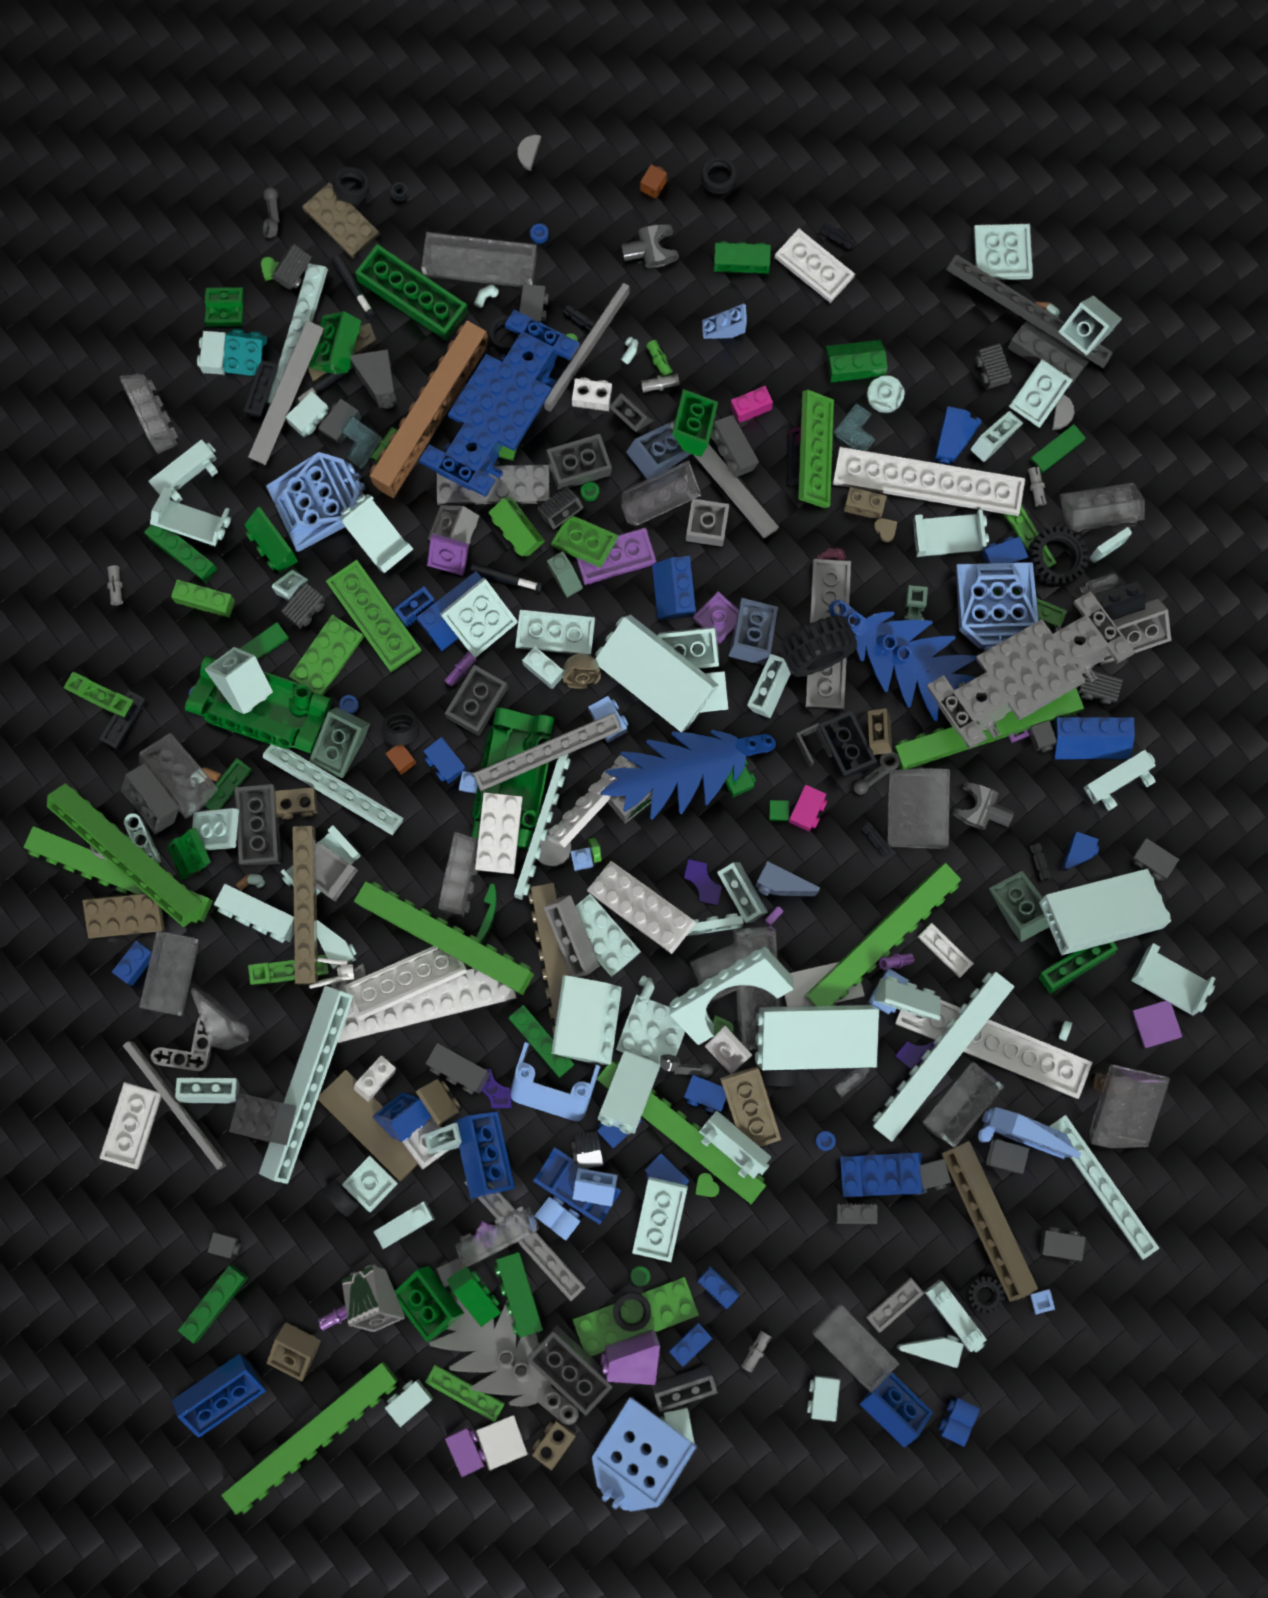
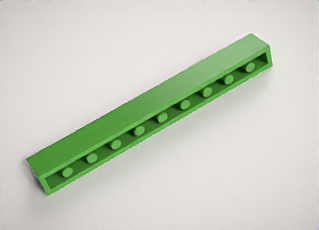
M1077 688L1021 720L1017 719L1013 711L1008 712L1004 718L997 721L994 725L1000 732V735L993 738L988 729L983 730L986 740L974 747L1008 737L1011 734L1023 732L1031 726L1046 721L1051 723L1057 717H1069L1081 713L1084 707ZM951 725V728L945 730L943 727L933 731V734L927 736L926 733L920 734L911 741H908V739L897 742L894 752L899 756V767L903 771L968 750L969 748Z
M65 783L48 794L47 807L182 927H185L201 915L203 905L201 900L197 896L192 895L183 884L176 881L172 874L166 872L156 860L151 859L141 847L135 845L129 836L124 835L101 812L94 809L90 802L84 800L74 788L69 787Z
M34 826L32 827L23 847L29 850V855L37 858L42 855L46 857V862L54 865L59 862L68 871L74 873L76 869L81 872V876L90 880L92 877L99 879L98 883L107 887L110 884L117 886L115 890L127 894L128 891L134 894L144 893L108 860L95 856L90 849ZM188 890L203 903L201 915L192 922L197 923L198 920L204 922L213 901Z
M947 863L940 864L811 988L804 997L812 1006H835L834 1002L837 999L842 1000L849 993L848 989L852 985L856 986L863 980L861 976L866 971L870 973L877 966L875 963L880 958L887 957L891 953L889 949L893 945L898 946L904 940L903 936L907 932L911 933L918 927L917 922L921 918L925 920L932 913L930 910L935 905L938 907L945 901L944 896L948 892L953 893L959 887L960 877Z
M365 881L354 900L359 906L519 994H524L534 976L530 971L531 967L522 962L519 965L514 963V958L504 953L502 956L496 953L498 949L489 944L486 947L481 945V940L475 936L470 935V937L463 935L465 931L456 926L453 929L448 927V922L442 918L434 919L430 917L432 913L423 908L419 911L414 908L415 904L407 899L403 902L398 899L399 895L390 890L386 893L382 891L383 887L375 882L370 884Z
M611 1061V1065H607L597 1078L608 1089L616 1073L619 1061L615 1063ZM651 1089L642 1117L748 1203L752 1204L766 1185L763 1183L765 1179L759 1174L754 1179L749 1174L744 1178L740 1176L738 1172L741 1170V1167L714 1144L710 1143L708 1146H705L701 1142L704 1139V1136L699 1133L702 1128L694 1122L692 1125L686 1121V1115L679 1110L674 1112L670 1108L672 1104L664 1098L658 1099L655 1096L657 1092Z
M383 1361L223 1493L222 1497L236 1515L240 1511L243 1514L253 1507L252 1501L256 1498L259 1500L270 1493L267 1490L273 1484L277 1487L285 1480L284 1475L290 1471L293 1474L301 1467L299 1462L304 1458L307 1460L311 1459L317 1454L316 1448L320 1445L325 1447L333 1440L331 1436L334 1433L338 1432L341 1434L349 1427L347 1423L354 1418L357 1421L365 1414L363 1409L368 1405L371 1408L381 1401L379 1396L384 1392L387 1395L396 1388L395 1383L398 1381L396 1376Z

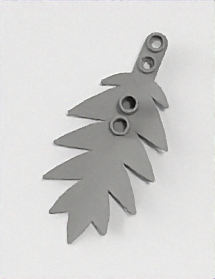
M451 1290V1296L463 1310L464 1314L447 1328L456 1332L431 1341L429 1345L446 1350L475 1352L453 1364L449 1369L460 1372H494L473 1385L471 1389L488 1394L522 1395L510 1401L509 1405L531 1406L538 1402L563 1424L571 1425L575 1423L579 1415L577 1408L552 1388V1384L527 1361L529 1354L539 1344L537 1334L534 1333L520 1338L516 1348V1335L511 1324L515 1321L513 1314H508L506 1304L495 1329L494 1319L480 1327ZM556 1399L557 1404L550 1405V1401ZM566 1412H571L572 1417L566 1418Z

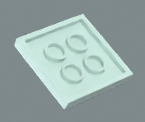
M1030 224L974 226L976 267L997 280L1032 279Z
M482 578L440 613L444 621L475 658L518 623L485 578Z
M636 995L616 1050L622 1053L627 1051L660 1064L661 1055H677L685 1031L669 1015L670 1007L652 1000L644 1002L639 999V995Z

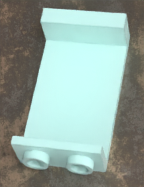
M164 487L152 509L150 524L216 546L218 540L223 539L224 528H228L231 517H228L229 509H225L222 517L171 501L172 489Z
M368 494L366 496L362 495L355 501L356 504L353 507L349 506L341 512L339 519L378 569L385 573L411 552L413 548L404 541L373 501L374 498Z
M978 510L975 515L923 519L922 515H915L913 530L916 556L984 551L989 544V536L985 534L984 527L987 526L986 516H983V511Z
M334 825L328 829L329 834L319 841L351 865L361 857ZM292 865L287 871L284 869L281 871L284 875L282 879L289 887L291 885L294 886ZM316 888L317 896L321 891Z
M1153 943L1149 946L1131 981L1193 1016L1199 1011L1202 1012L1207 1005L1205 1001L1207 996H1210L1215 988L1213 983L1216 978L1211 977L1206 981L1158 953L1160 949L1158 945Z
M624 1051L598 1120L606 1126L611 1127L613 1125L618 1127L624 1133L635 1134L661 1064Z

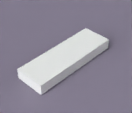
M933 923L918 936L959 978L974 964Z

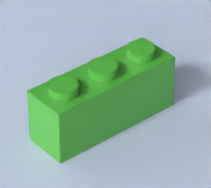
M503 498L488 512L492 517L493 523L503 531V536L513 544L517 554L530 556L545 542L513 498Z
M181 580L176 581L171 596L175 603L230 618L235 599L231 594Z

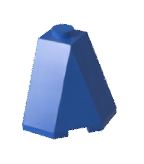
M947 407L942 419L934 461L943 465H953L978 431L982 420L978 417L971 418V413L967 410Z

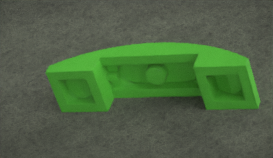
M72 672L64 686V689L121 717H125L133 703L132 699L115 693L75 672Z
M325 954V955H318V958H326V959H327V956H326V954ZM295 960L248 965L250 985L295 980ZM318 962V976L329 974L328 963Z

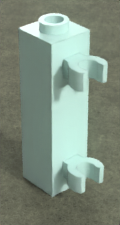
M201 439L151 478L149 483L159 495L164 487L172 489L171 498L175 502L180 503L183 499L177 490L205 468L212 477L218 473L212 464L216 460L213 454L215 449L209 442L205 444Z
M1144 750L1084 787V790L1093 804L1102 800L1104 806L1109 811L1117 806L1115 800L1110 796L1111 793L1139 776L1146 787L1156 782L1149 773V770L1156 766L1154 764V757Z
M718 1111L711 1116L699 1131L704 1136L701 1142L705 1146H708L710 1143L714 1144L741 1167L738 1174L743 1178L749 1174L754 1179L758 1173L763 1175L768 1169L769 1165L767 1162L771 1156Z
M938 1280L924 1291L968 1351L978 1352L985 1346L984 1342L987 1339L942 1280Z

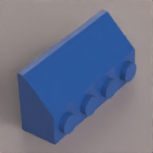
M477 571L416 617L418 623L441 651L459 638L444 621L440 613L482 579Z
M1057 717L1053 721V732L1057 741L1054 745V759L1129 760L1132 756L1135 738L1134 718Z
M498 1111L466 1116L455 1120L454 1123L458 1125L462 1141L459 1149L470 1199L515 1189ZM490 1182L495 1189H491L486 1183Z
M238 1354L177 1396L172 1402L177 1417L199 1438L266 1392V1389L251 1365L241 1354Z

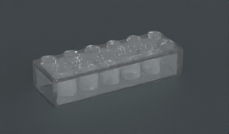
M427 232L422 271L423 275L428 277L523 287V284L533 285L537 261V245Z
M772 926L733 930L735 963L764 946L777 959L776 931ZM737 985L739 1041L747 1050L758 1049L756 1033L759 1031V1025L756 1023V1015L759 1013V1007H780L779 998L777 999L770 992L756 986Z

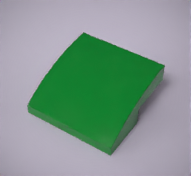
M206 288V327L243 326V288Z
M196 828L189 829L183 836L175 838L167 845L181 880L187 879L211 863Z

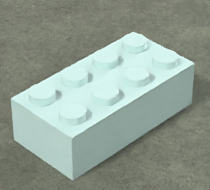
M224 884L214 903L219 908L218 912L229 918H232L234 915L236 916L235 920L248 927L251 923L253 924V929L265 935L269 932L271 933L270 937L281 943H284L285 940L291 941L294 935L293 916Z

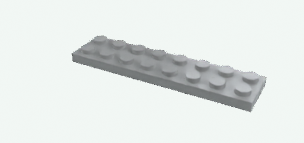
M813 559L810 623L831 616L829 605L834 600H842L849 605L851 561ZM839 606L835 607L837 613L840 611ZM846 658L830 668L828 667L823 671L807 675L805 708L844 710Z

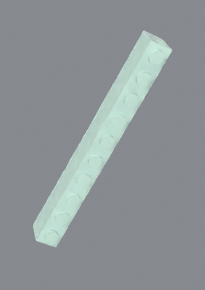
M997 972L988 973L983 978L982 982L984 984L980 989L976 988L970 995L971 1001L968 1004L964 1003L958 1010L959 1016L956 1020L952 1018L945 1027L947 1031L944 1035H938L933 1042L935 1044L931 1051L927 1050L921 1057L922 1063L912 1068L909 1072L911 1077L907 1082L903 1080L896 1089L899 1091L896 1096H890L884 1104L886 1106L882 1113L879 1111L872 1119L874 1122L872 1126L890 1141L895 1139L1015 987Z
M324 986L284 1100L285 1104L297 1106L287 1145L270 1142L259 1172L260 1175L272 1181L287 1184L289 1182L354 996L352 994Z

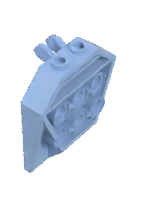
M318 452L266 485L296 551L299 552L345 527L339 519L341 512L349 506L353 507L356 504L355 501L363 495L362 491L366 488L359 481L361 477L359 473H356L351 463L348 464L343 459ZM321 473L320 479L315 480V476ZM301 483V488L296 491V486ZM329 489L328 495L323 497V492ZM309 500V504L303 507V503ZM336 505V511L331 513V508ZM317 516L316 522L311 524V519Z
M1033 563L956 565L959 631L979 649L987 651L1038 622ZM995 588L999 589L1001 595L996 596L992 590ZM1012 588H1017L1020 591V595H1014ZM973 590H981L982 596H976ZM1014 610H1017L1021 613L1020 618H1017L1013 615ZM976 611H980L983 614L982 619L975 616ZM994 611H1000L1002 618L995 617Z
M997 1107L989 1108V1111L986 1110L983 1115L982 1122H985L984 1128L978 1134L981 1142L990 1141L995 1132L1062 1159L1065 1157L1080 1158L1081 1152L1074 1148L1067 1134L1057 1129Z
M632 1397L629 1398L592 1456L597 1487L604 1494L602 1499L605 1502L611 1497L615 1499L612 1505L614 1509L621 1507L624 1510L636 1511L658 1507L667 1497L697 1445ZM628 1431L634 1433L635 1440L629 1439ZM645 1443L651 1446V1453L644 1449ZM615 1451L621 1453V1461L616 1459ZM661 1455L668 1459V1465H664L661 1462ZM632 1463L638 1466V1473L633 1472L631 1469ZM648 1476L654 1478L655 1485L649 1484L647 1480Z

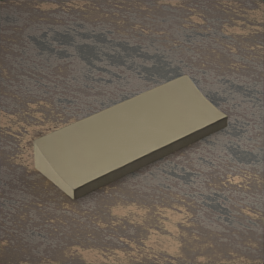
M345 1070L318 1096V1100L399 1181H402L418 1163L401 1141L393 1139L374 1120L372 1116L381 1110L383 1106L374 1097L369 1102L361 1097L354 1090L357 1080Z

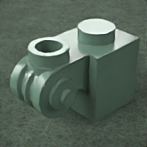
M908 586L905 598V609L908 610V613L905 615L904 620H924L921 611H924L926 607L928 587Z

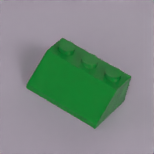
M345 311L323 315L319 326L324 328L310 360L309 368L332 374L348 373L351 366L350 355H353L355 351V343L360 332L361 320Z
M881 340L825 347L830 382L886 375L888 366L886 352Z
M684 389L681 394L672 434L683 451L702 457L709 444L718 402Z
M258 507L244 525L247 529L245 534L251 542L256 541L258 544L256 549L261 556H267L269 559L267 564L272 571L276 569L281 574L298 562V560L262 509Z
M430 1266L416 1270L395 1291L402 1310L426 1342L431 1341L445 1331L464 1314Z

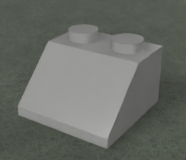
M441 505L428 540L430 541L433 533L470 544L479 515L464 506Z

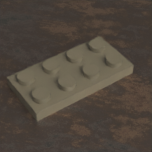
M330 183L302 206L303 210L352 259L380 235L350 203L343 202L337 198Z
M145 893L82 900L88 938L165 930L162 908Z
M758 1066L720 1078L735 1126L759 1147L781 1140Z

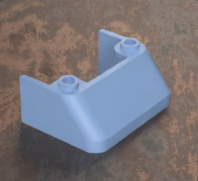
M525 1042L511 1087L510 1095L513 1101L572 1121L582 1120L586 1115L601 1067L596 1065L590 1084L577 1082L573 1086L571 1094L533 1082L535 1070L530 1064L524 1063L530 1044Z

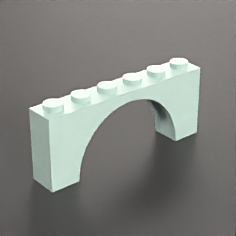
M764 946L759 950L753 951L751 955L743 960H738L728 969H723L713 978L706 979L703 984L696 988H691L681 997L673 999L670 1003L669 1015L699 1045L714 1036V1023L709 1018L706 1008L710 1000L718 992L732 986L751 985L770 992L778 999L794 989L793 976Z

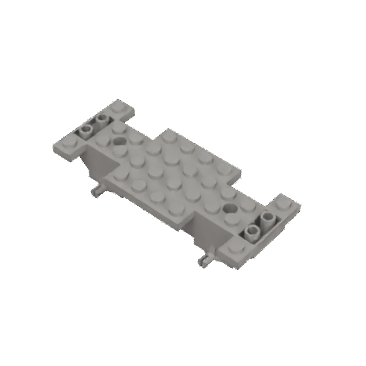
M1091 591L1074 600V605L1083 617L1064 628H1061V626L1057 627L1054 630V634H1052L1041 619L978 655L976 660L985 672L981 676L967 684L965 682L960 683L957 686L959 688L956 690L952 688L944 675L927 685V689L936 700L937 705L969 749L986 740L983 730L988 729L993 738L998 737L1000 732L994 725L997 721L1004 718L1008 712L1013 711L1017 719L1021 720L1085 683V678L1082 674L1085 673L1090 682L1096 680L1098 677L1092 671V668L1101 662L1108 653L1111 654L1117 664L1134 654L1133 648ZM1075 641H1081L1083 645H1077ZM983 697L986 701L980 702L976 698Z

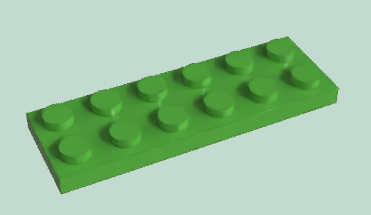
M805 390L802 393L799 500L827 508L830 507L834 400L813 391Z
M357 560L326 580V583L390 672L422 651Z
M685 1277L641 1293L650 1304L651 1316L646 1326L638 1331L630 1332L623 1330L617 1325L613 1315L615 1303L573 1319L583 1350L590 1356H594L604 1352L605 1346L651 1330L657 1332L699 1316ZM634 1299L628 1300L621 1306L620 1314L625 1322L635 1324L643 1318L644 1308L639 1301Z

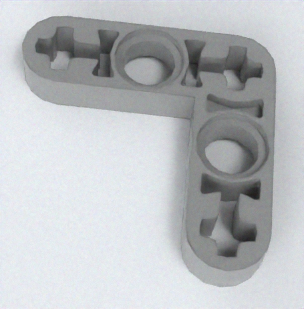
M202 1015L198 1018L191 1052L162 1047L156 1048L151 1053L152 1062L161 1066L186 1070H205L208 1067L216 1027L215 1019L209 1015ZM206 1018L211 1022V1026L206 1028V1032H210L209 1036L199 1034L200 1031L204 1032L205 1027L202 1025V1021H206ZM202 1037L208 1041V1045L203 1049L198 1047V1040ZM162 1051L163 1055L170 1056V1052H173L170 1057L171 1064H168V1059H161V1062H159L156 1054H160ZM178 1054H183L185 1057L182 1065L175 1063V1057ZM189 1055H192L190 1058L192 1060H198L201 1057L204 1064L197 1068V1064L189 1063Z

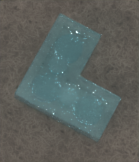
M856 403L836 428L834 434L855 450L867 451L874 443L875 438L861 428L871 417V413Z
M350 416L340 431L355 442L345 458L358 468L363 469L382 437Z

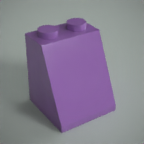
M651 1330L605 1346V1354H601L600 1365L602 1366V1374H605L607 1382L655 1385L660 1350L656 1332Z

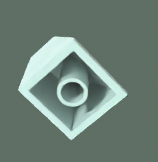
M1092 296L1079 304L1059 330V333L1085 355H1088L1113 331L1121 318L1095 296Z
M233 647L205 668L207 674L231 707L242 714L250 712L255 705L266 700L267 696L273 693L255 655Z

